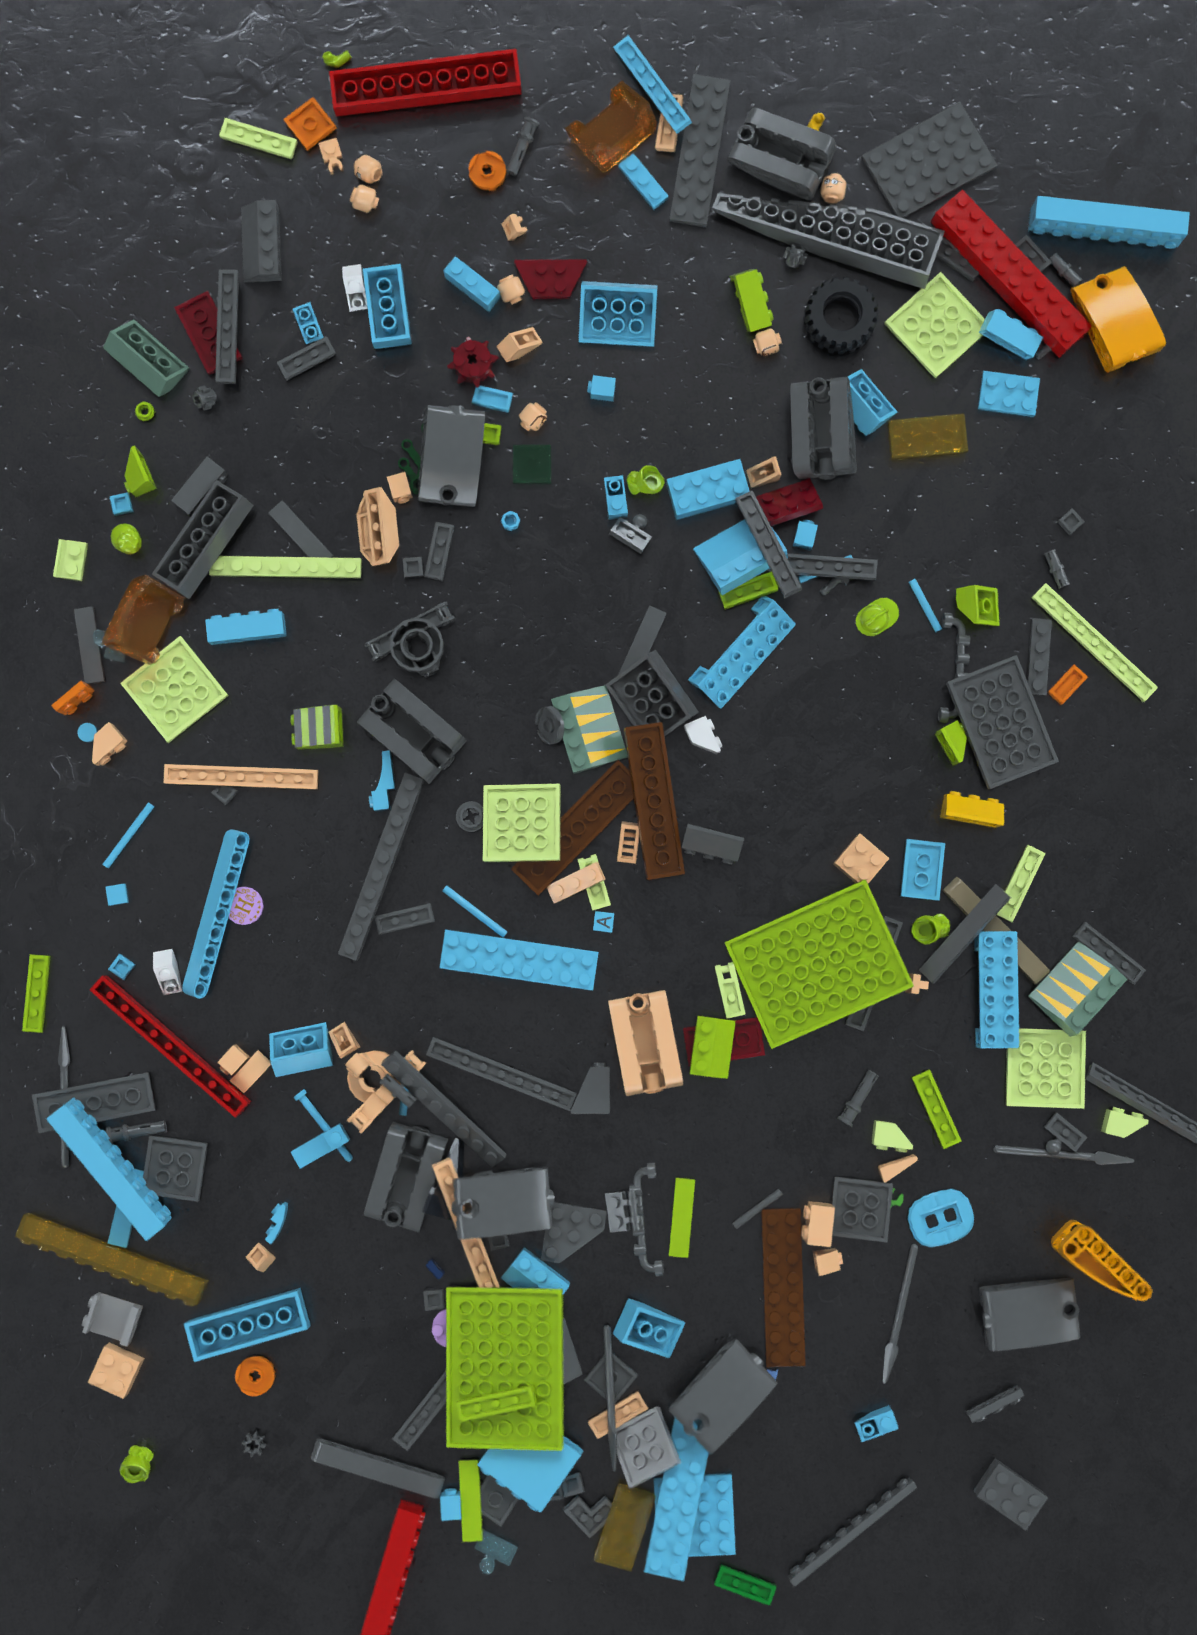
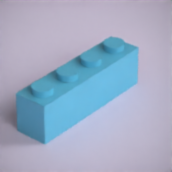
M269 609L267 613L251 611L248 612V615L242 616L241 613L229 614L230 617L222 618V615H214L210 617L211 619L205 620L207 641L210 645L287 637L284 613L279 611V609Z

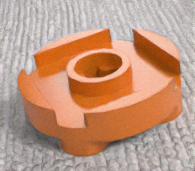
M485 151V153L475 155L469 163L470 180L479 189L496 190L506 177V167L502 157L492 151ZM491 167L492 173L485 175L483 168Z
M258 1355L245 1358L239 1364L235 1373V1380L241 1388L240 1390L249 1396H259L266 1393L272 1387L275 1380L273 1363L265 1357ZM254 1371H258L260 1378H257L256 1381L250 1376V1373H254Z

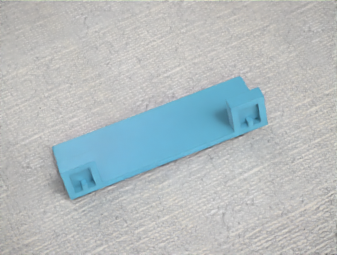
M762 596L755 603L751 610L757 616L709 670L699 666L688 679L692 685L701 689L719 708H722L796 625L785 611L769 597Z
M981 931L974 939V951H978L980 1028H975L976 1048H1019L1017 932Z

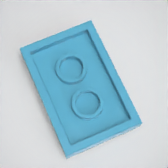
M983 371L978 409L1034 417L1036 414L1040 378Z
M906 839L900 897L940 901L945 843Z

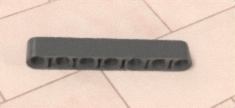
M316 1439L311 1460L317 1463L432 1498H440L445 1482V1477L439 1474L324 1439Z

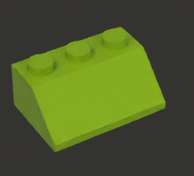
M697 1015L690 1074L728 1079L736 1021Z

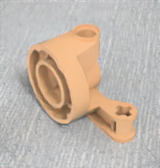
M373 1050L360 1054L356 1053L345 1064L348 1070L347 1081L349 1089L355 1098L363 1102L347 1121L352 1122L361 1134L394 1099L391 1096L392 1093L383 1085L378 1090L368 1086L364 1077H362L363 1072L370 1066L371 1070H375L380 1074L381 1079L388 1073L401 1085L381 1065L382 1061L389 1056L388 1053ZM413 1050L405 1057L418 1072L426 1064L414 1055Z

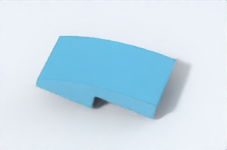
M310 302L293 308L306 345L324 338Z
M286 1202L282 1203V1205L278 1203L271 1212L273 1214L271 1220L276 1225L272 1224L266 1231L268 1236L265 1240L269 1244L275 1241L284 1225L288 1211V1203Z

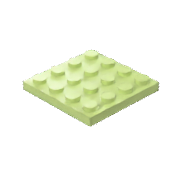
M940 272L926 285L925 289L922 288L888 318L884 324L936 379L983 336L979 331L985 319Z
M182 636L175 639L121 682V685L168 743L229 696Z
M484 785L483 862L560 861L561 785Z
M1019 1028V1048H1007L1006 1106L1084 1109L1086 1031H1080L1078 1035L1070 1037L1063 1030Z

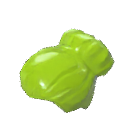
M646 465L639 472L631 471L627 476L628 488L632 494H638L639 492L655 494L660 492L665 484L663 476L654 466Z
M126 523L119 524L111 532L112 544L119 551L125 554H134L141 548L142 540L134 526Z
M941 913L936 914L934 917L921 916L914 921L911 932L918 942L925 945L931 944L939 938L948 936L950 921Z
M137 1445L130 1447L129 1455L120 1467V1474L128 1483L146 1481L150 1472V1461L154 1455L150 1449Z

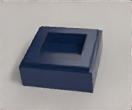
M433 1258L426 1263V1267L437 1279H440L445 1274V1271Z

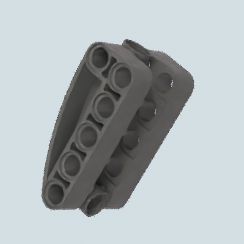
M753 107L744 125L738 129V138L727 160L743 171L772 186L811 201L820 183L828 174L829 164L836 152V144L834 138L828 134ZM750 135V138L743 139L744 136Z
M848 376L827 380L817 377L811 382L791 383L792 460L795 475L799 479L819 477L820 479L827 480L835 478L836 475L856 473L855 429ZM819 386H824L822 391L816 392Z
M454 405L447 407L426 406L423 421L418 501L475 507L481 466L485 411L468 410ZM449 491L452 495L451 500H445L442 493Z
M395 678L380 695L373 697L371 706L356 721L428 784L433 781L442 769H446L451 765L455 758L454 755L467 741L457 730ZM385 702V706L382 709H378L379 704Z
M393 1121L386 1136L363 1216L384 1221L389 1227L400 1226L419 1233L426 1214L422 1210L431 1188H434L437 1180L432 1165L443 1160L449 1139L429 1133L428 1129L420 1126L410 1127ZM389 1213H396L398 1219L391 1218Z
M526 1168L453 1179L455 1201L452 1204L451 1210L457 1216V1239L492 1237L553 1228L551 1206L554 1205L555 1198L553 1191L549 1188L548 1168Z
M1074 1278L979 1287L980 1302L983 1307L985 1347L989 1351L1029 1348L1081 1338L1078 1318L1079 1307L1076 1301ZM1072 1304L1073 1310L1070 1313H1065V1306Z
M734 1339L725 1344L670 1406L668 1411L683 1424L684 1431L688 1436H694L700 1445L709 1454H712L751 1415L778 1382L763 1367L764 1363L760 1357L750 1353L737 1339ZM693 1422L697 1424V1430L693 1427Z

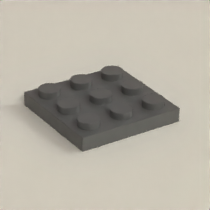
M149 1135L143 1174L148 1189L150 1191L153 1190L157 1196L200 1201L208 1143Z
M835 1176L832 1205L835 1207L832 1236L888 1242L893 1183Z

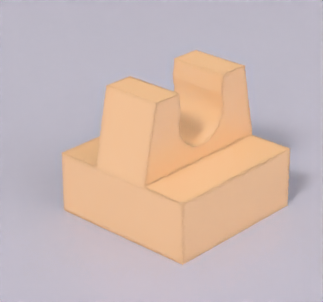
M516 214L509 215L502 223L508 241L515 240L527 231L526 227H521L520 225L523 221L522 217H517Z
M909 974L914 987L905 990V993L919 994V989H928L929 982L920 981L921 975Z

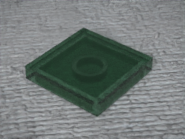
M513 445V483L551 484V445Z

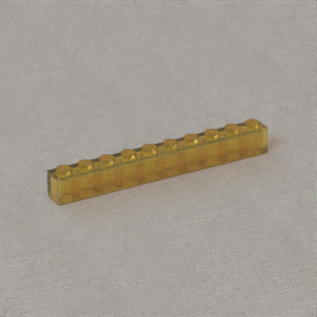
M31 1213L23 1215L15 1237L20 1239L21 1243L27 1245L33 1243L38 1245V1249L42 1251H54L58 1257L65 1259L70 1257L75 1259L74 1262L79 1265H91L95 1271H107L114 1278L121 1279L123 1277L128 1279V1283L132 1285H144L148 1291L154 1293L160 1291L165 1293V1297L173 1300L176 1298L181 1299L183 1304L192 1307L201 1302L209 1281L124 1248L107 1244L108 1242Z

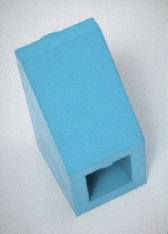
M623 475L604 478L609 520L619 519V517L627 518L628 510Z
M889 1405L872 1411L855 1422L862 1442L899 1429Z

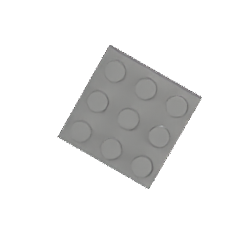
M654 1407L616 1428L617 1456L629 1488H634L681 1463L660 1407Z

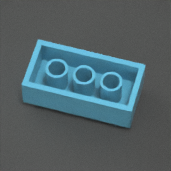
M401 264L364 268L363 275L374 349L412 344Z
M741 459L672 477L666 481L676 520L736 504L735 498L750 492Z

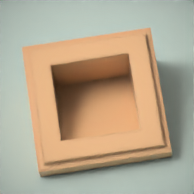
M257 1243L246 1256L254 1268L261 1272H265L276 1259L260 1243Z

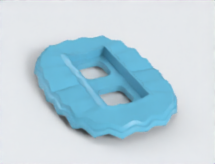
M954 1189L932 1192L914 1201L913 1205L909 1208L907 1218L913 1237L921 1245L927 1247L942 1246L959 1240L971 1231L974 1224V1214L968 1198L961 1191ZM954 1208L957 1218L947 1222L943 1212L946 1209ZM935 1214L938 1225L928 1228L925 1217Z

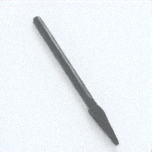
M65 1027L61 1028L58 1054L60 1089L68 1088V1066L70 1064ZM61 1138V1165L63 1168H67L69 1166V1146Z
M998 1145L993 1148L995 1153L1095 1161L1099 1165L1134 1162L1132 1158L1098 1151L1095 1154L1060 1151L1057 1155H1050L1046 1149Z
M912 1244L910 1247L889 1344L885 1347L884 1384L888 1381L899 1352L897 1342L918 1252L917 1244Z
M606 1325L603 1327L608 1441L612 1471L614 1472L616 1471L617 1433L611 1327Z

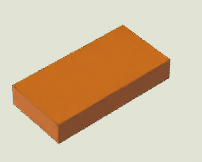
M1073 664L1047 693L1060 705H1063L1088 676Z

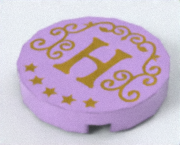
M236 888L229 919L241 925H248L257 921L262 915L264 908L260 894L252 888Z

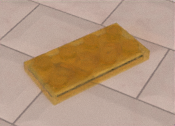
M965 414L888 421L892 459L968 452Z
M618 1484L612 1507L594 1556L595 1562L628 1571L632 1570L656 1499L654 1493Z

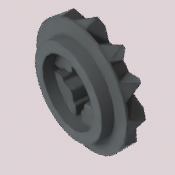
M474 801L463 803L456 812V821L459 827L467 832H475L483 827V806ZM468 809L473 814L479 813V815H477V817L474 818V825L473 822H471L470 820H463L466 817H468Z

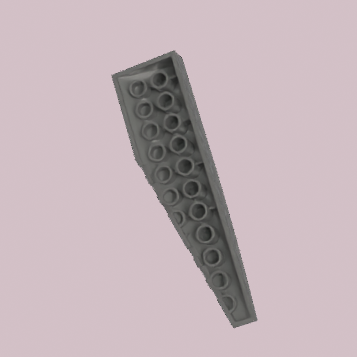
M721 193L717 194L712 206V211L791 246L792 244H799L805 248V251L923 289L926 288L945 232L871 208L857 210V207L851 206L847 209L837 208V205L831 204L830 206H821L820 203L791 200L787 203L779 202V199H771V201L760 200V197L747 199L741 195Z

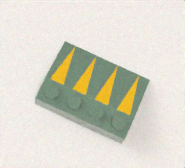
M605 685L551 699L553 707L559 711L564 722L563 741L573 774L628 758L608 689Z
M1078 941L1028 997L1071 1037L1080 1033L1127 979L1113 965Z

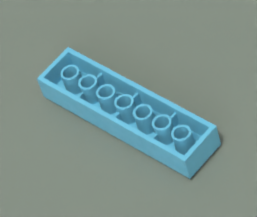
M1037 196L1030 209L1028 231H1033L1035 234L1052 233L1054 236L1071 235L1072 238L1090 237L1091 240L1108 239L1110 242L1127 241L1128 244L1146 243L1147 246L1164 245L1166 248H1176L1188 235L1190 212Z
M445 930L440 968L593 990L599 952Z
M73 1097L46 1119L146 1241L165 1227L172 1218L170 1210L165 1205H161L157 1194L153 1190L150 1191L144 1178L134 1172L131 1162L125 1161L121 1156L120 1149L116 1145H112L108 1140V1134L98 1128L95 1118L85 1112L84 1105L79 1100Z
M675 1418L671 1438L681 1463L664 1472L644 1572L684 1581L708 1452L694 1436H688L685 1433L683 1424ZM693 1422V1427L697 1430L698 1426Z

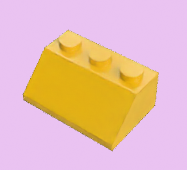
M950 791L949 794L944 795L940 818L998 828L1004 825V804L999 803L998 799L988 798L985 801L980 800V796L969 795L968 797H963L959 792Z

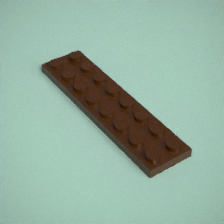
M658 722L624 727L646 880L685 874L663 724Z
M617 760L560 818V861L517 862L511 868L538 896L634 799L630 770Z
M762 1209L766 1367L805 1366L801 1209Z

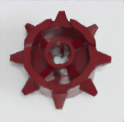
M467 337L466 341L459 347H451L454 353V361L448 364L447 368L456 370L459 376L458 384L463 381L473 382L476 388H478L480 381H484L488 376L495 377V374L492 372V363L499 358L497 355L490 354L487 348L489 343L487 340L481 343ZM470 360H476V363H475V364H474V363L470 364L469 361H470Z

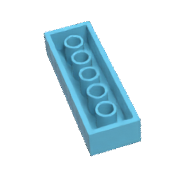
M301 1288L190 1319L184 1323L194 1362L307 1330L311 1326Z

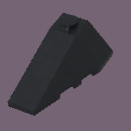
M455 1138L445 1159L450 1157L458 1178H462L464 1142L460 1138ZM437 1184L435 1188H431L422 1212L452 1220L440 1186Z

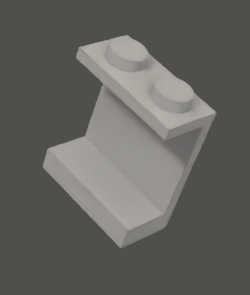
M101 1292L91 1296L88 1303L89 1313L84 1316L82 1326L84 1327L82 1333L86 1334L91 1331L119 1340L120 1345L126 1347L130 1345L143 1306Z

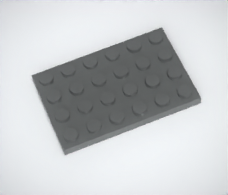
M961 102L862 155V160L894 215L904 219L996 169L998 166Z
M1017 655L946 682L988 790L1059 762Z

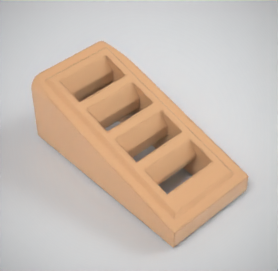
M621 822L617 855L618 862L636 864L639 843L638 823ZM625 829H633L636 830V833L624 831ZM624 836L635 838V841L624 840ZM623 844L633 845L634 849L623 847ZM622 852L633 853V856L622 855Z
M912 1154L879 1165L878 1170L884 1183L914 1164L918 1161L917 1156Z

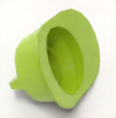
M880 598L873 601L858 612L856 617L858 630L864 635L875 636L888 629L899 617L897 604L888 598Z

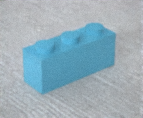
M456 256L444 269V275L447 280L488 312L501 298L500 291Z
M1000 309L988 312L979 331L980 334L1025 360L1034 357L1043 336L1038 334L1037 330L1027 328L1022 325L1023 323L1020 320L1008 317L1007 313Z

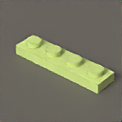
M228 118L224 119L219 135L222 139L288 159L293 158L298 143L297 139Z
M1030 845L1026 846L1005 890L1011 899L996 914L997 916L1011 923L1013 922L1045 856L1044 852Z

